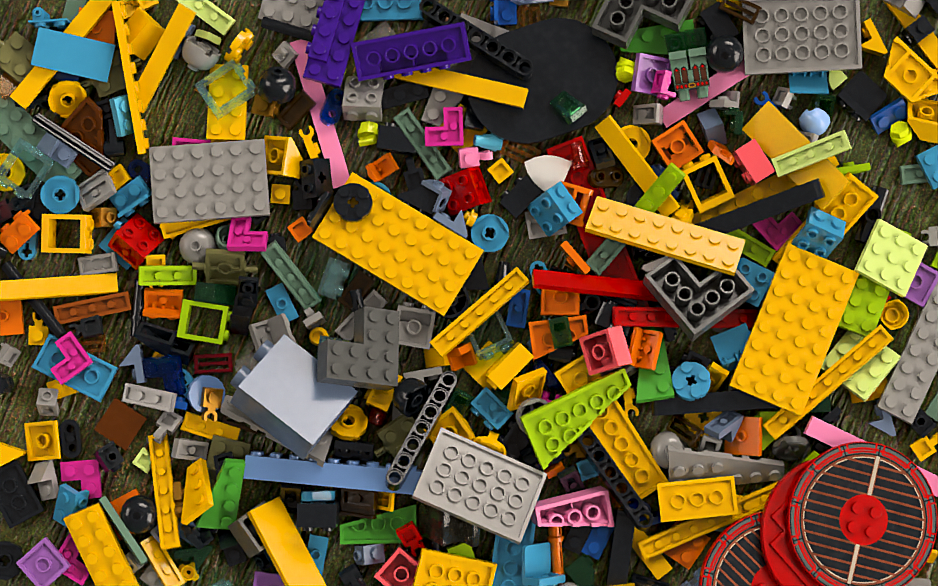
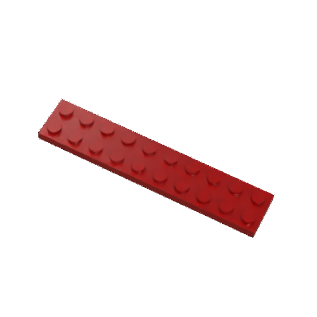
M579 136L548 148L546 152L548 155L561 157L572 162L564 182L594 191L587 205L583 222H585L583 228L576 226L587 256L590 258L606 238L585 232V227L596 197L606 198L603 188H593L588 183V173L595 168L583 137ZM577 192L575 201L579 206L583 194ZM626 246L599 276L639 280ZM634 299L638 302L637 307H649L647 300Z

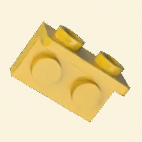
M398 375V382H401L403 376ZM368 389L364 396V399H367L366 405H371L387 412L393 400L394 389L389 391Z

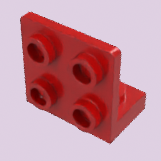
M479 166L464 169L439 180L444 183L445 187L452 190L446 205L450 216L458 214L461 210L463 212L492 202Z
M136 213L114 233L108 246L137 270L138 265H142L146 257L165 239L161 232L140 214Z

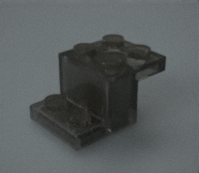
M420 502L419 532L421 535L441 546L459 541L471 547L479 546V527Z

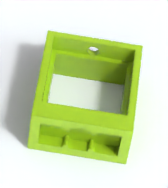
M183 299L177 337L224 345L225 341L228 342L230 334L227 326L228 322H230V315L233 314V311H230L231 307ZM192 305L223 311L218 339L187 334Z

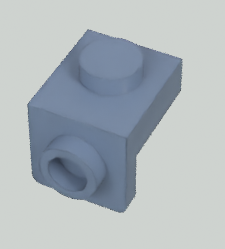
M383 544L354 546L353 557L356 565L385 562Z

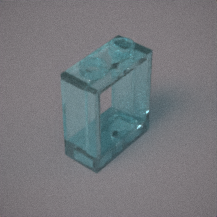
M233 59L194 84L217 120L256 95L254 88H256L251 78L246 79L243 74L245 73L244 68L240 62L236 64ZM233 69L247 89L219 107L206 89V86Z
M19 138L0 167V185L6 189L8 186L15 190L13 193L21 199L24 197L30 199L55 163V160L42 153L26 140ZM23 149L45 163L27 191L5 177Z
M499 310L495 312V315L506 336L505 339L480 350L473 334L471 333L468 336L479 360H489L494 357L495 353L508 351L514 345V341Z

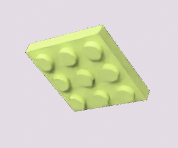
M877 219L854 271L900 297H906L928 246L887 222Z
M847 331L825 357L820 370L823 372L828 370L865 337ZM886 346L841 385L866 402L898 363L901 356Z

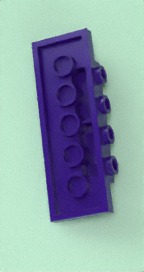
M324 0L323 6L318 7L316 17L319 20L317 25L313 24L311 35L314 37L312 43L308 42L305 52L308 54V61L303 74L304 79L341 88L352 50L351 43L355 40L366 0Z
M465 22L351 43L358 81L383 77V80L394 78L395 74H401L402 77L413 75L412 71L420 70V73L432 71L431 68L439 67V70L450 68V64L472 60Z

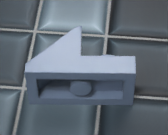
M48 132L45 133L36 146L42 153L69 169L79 154Z
M462 210L454 222L450 220L451 217L443 212L441 214L436 212L432 220L466 239L468 234Z
M137 344L119 367L134 365L135 368L132 369L133 379L137 383L147 382L143 347L142 344Z
M876 399L874 410L876 415L880 416V419L866 423L889 436H896L891 415L876 407L879 399Z
M724 411L704 426V433L718 440L722 438L732 442L744 419V415L735 411Z

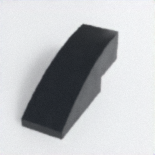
M141 321L134 334L138 340L154 351L187 366L195 353L196 342L177 337V331Z

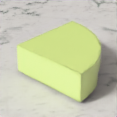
M200 29L196 30L194 35L216 45H220L222 40L220 37Z
M841 70L829 71L828 85L833 91L847 79V76Z
M143 447L132 463L147 474L151 470L150 453Z

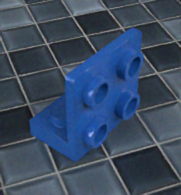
M490 0V2H494V6H490V21H494L495 26H517V4L510 0Z

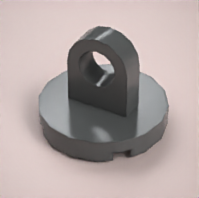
M796 425L788 430L794 436H789L785 432L772 445L773 455H776V458L783 461H796L798 457L806 458L811 453L810 441L801 437L800 429Z

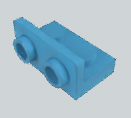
M139 175L109 199L119 212L117 217L120 218L124 215L127 218L135 212L134 208L137 205L142 207L150 201L148 197L152 195V191Z
M487 387L469 403L471 407L469 410L476 417L480 415L485 420L483 424L491 431L493 429L497 431L514 414Z

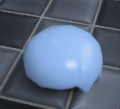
M817 107L812 111L806 109L799 118L800 128L803 132L814 133L818 136L823 134L831 123L828 114Z

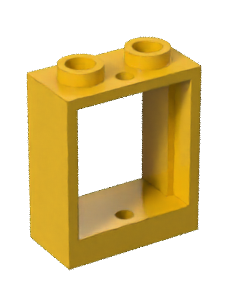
M710 153L700 156L699 161L694 163L690 161L682 165V169H680L686 174L683 181L699 213L735 197L715 154L710 155ZM713 162L725 190L700 201L688 174Z
M42 214L41 252L92 254L94 240L92 239V230L94 229L93 215ZM57 219L80 220V249L56 248Z
M517 342L485 374L488 377L486 381L494 389L498 387L502 390L534 356L521 343Z

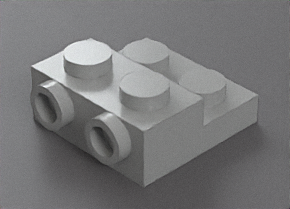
M403 302V305H398L399 344L430 349L429 342L432 339L436 312L425 305H422L421 308H416L414 303Z

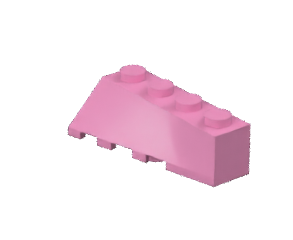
M602 486L537 501L531 515V521L539 527H614L609 492Z

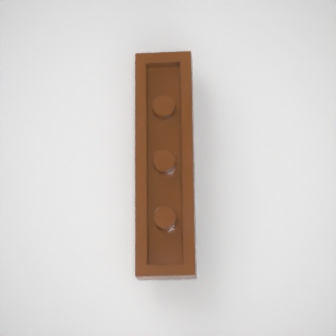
M129 291L53 306L54 317L60 324L81 321V319L95 315L106 316L132 310Z

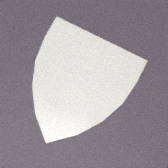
M543 155L525 161L524 164L532 181L543 191H546L558 182H564L572 162L557 156Z

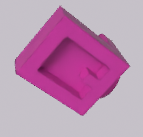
M656 70L651 93L656 94L658 99L668 100L669 98H676V93L668 91V87L671 84V71Z

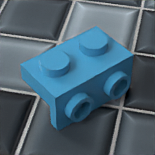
M66 483L60 485L53 519L67 527L63 518L86 508L89 491L83 490L78 492Z

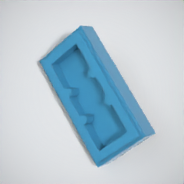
M283 282L265 291L277 315L284 313L289 322L299 317Z
M310 534L307 549L322 576L329 537Z

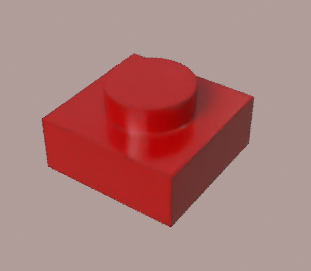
M627 88L623 92L619 90L613 97L615 100L613 106L619 110L632 92Z

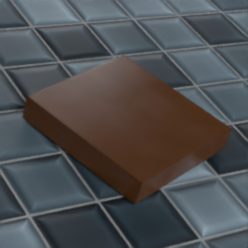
M114 398L94 430L127 451L148 418L118 398Z

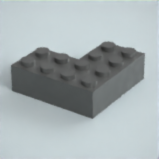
M605 0L591 27L592 35L627 50L643 17L679 32L695 0Z
M669 257L646 274L643 280L645 287L691 341H694L751 298L755 290L738 269H736L734 276L715 271L699 282L681 260Z
M367 306L356 310L354 314V343L327 339L318 344L317 382L389 391L398 387L399 311Z

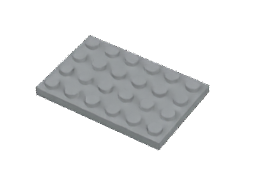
M747 0L762 7L754 25L743 21L745 76L862 69L860 0ZM742 3L743 8L754 13L756 12L755 9ZM742 12L743 16L752 19V16Z
M265 139L149 147L154 224L270 216Z
M441 427L411 498L519 545L542 490L547 473Z

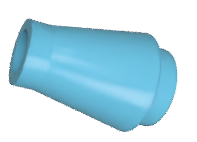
M492 133L475 135L473 140L474 146L494 152L501 150L503 140Z

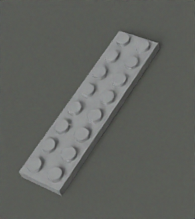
M938 282L925 306L922 308L902 350L901 359L895 365L876 405L880 410L908 424L913 423L938 370Z

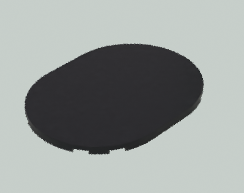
M567 18L546 19L495 37L533 63V75L529 80L522 81L478 53L472 62L468 74L528 89L524 108L468 96L470 107L483 127L502 140L519 144L543 142L590 125L609 107L615 95L618 82L615 70L616 59L607 41L592 35V28L590 26ZM491 46L487 50L489 52H496L497 48ZM507 56L503 60L510 63L513 61V58ZM521 67L519 69L523 73L530 71L528 67Z

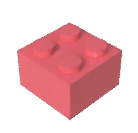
M755 138L731 153L735 159L733 165L735 168H740L743 173L741 177L746 184L753 186L775 172L774 167Z
M622 326L607 328L579 338L589 376L632 363Z
M400 545L375 573L374 577L384 586H412L418 560Z

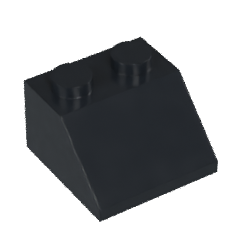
M384 122V125H379L376 147L378 151L416 156L415 148L400 128L396 127V124Z

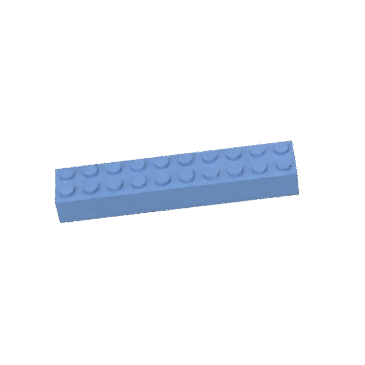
M253 450L245 456L243 479L413 495L423 470L417 469V466L414 465L403 486L397 491H391L387 488L385 481L386 474L392 463H387L386 466H379V462L374 461L360 464V460L348 459L347 462H341V458L329 457L328 461L325 460L323 467L317 465L318 461L312 458L302 460L296 454L284 457L283 453L280 452L264 455V451ZM391 477L389 479L393 483L399 482V478L397 477Z

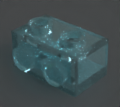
M329 257L317 293L337 300V297H341L344 286H342L343 280L348 278L351 268H348L349 264Z

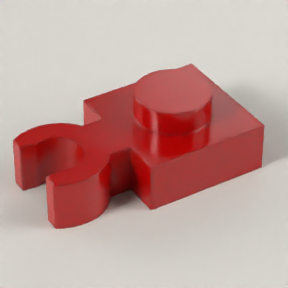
M413 520L396 529V534L404 547L411 546V553L414 557L417 556L416 548H425L424 543L419 541L422 539V535Z

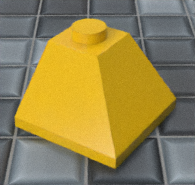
M925 98L913 103L907 101V122L918 138L928 143L938 144V101Z
M265 135L267 175L300 179V161H303V158L291 137Z

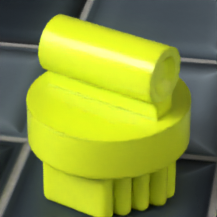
M624 57L619 58L615 68L618 81L627 83L633 80L634 61Z
M372 121L361 122L357 135L360 147L377 143L379 132L377 123Z
M897 121L891 125L890 137L897 148L912 140V130L907 122Z

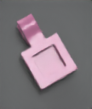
M477 146L458 148L459 167L462 169L480 166L479 160H492L493 153L488 149L478 151Z

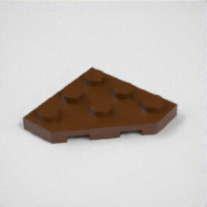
M86 97L60 127L105 156L102 109L90 97ZM80 153L73 161L89 178L101 169V167Z

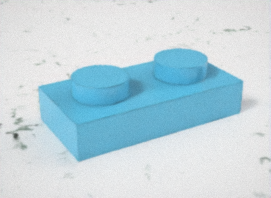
M128 95L109 99L117 137L134 133Z

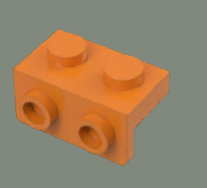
M29 209L25 212L19 211L13 217L14 221L11 224L7 223L0 229V242L12 255L41 229L29 216L31 213Z
M145 287L142 316L151 319L158 317L169 320L180 319L183 290Z
M634 327L629 347L632 363L628 365L655 371L663 333Z

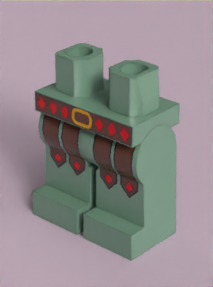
M705 47L688 49L690 69H688L686 50L669 52L675 92H677L680 102L689 101V90L694 89L697 90L698 99L708 98L710 83Z

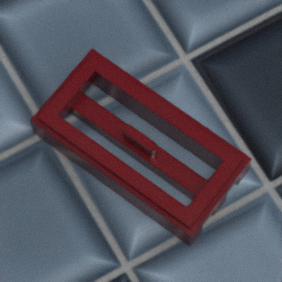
M233 353L194 355V374L234 372ZM228 357V361L198 362L199 358ZM229 365V368L199 370L198 366Z

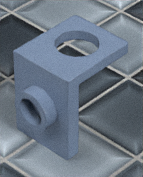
M423 180L422 185L439 194L432 211L434 213L444 211L452 190L445 187L444 183L439 180Z

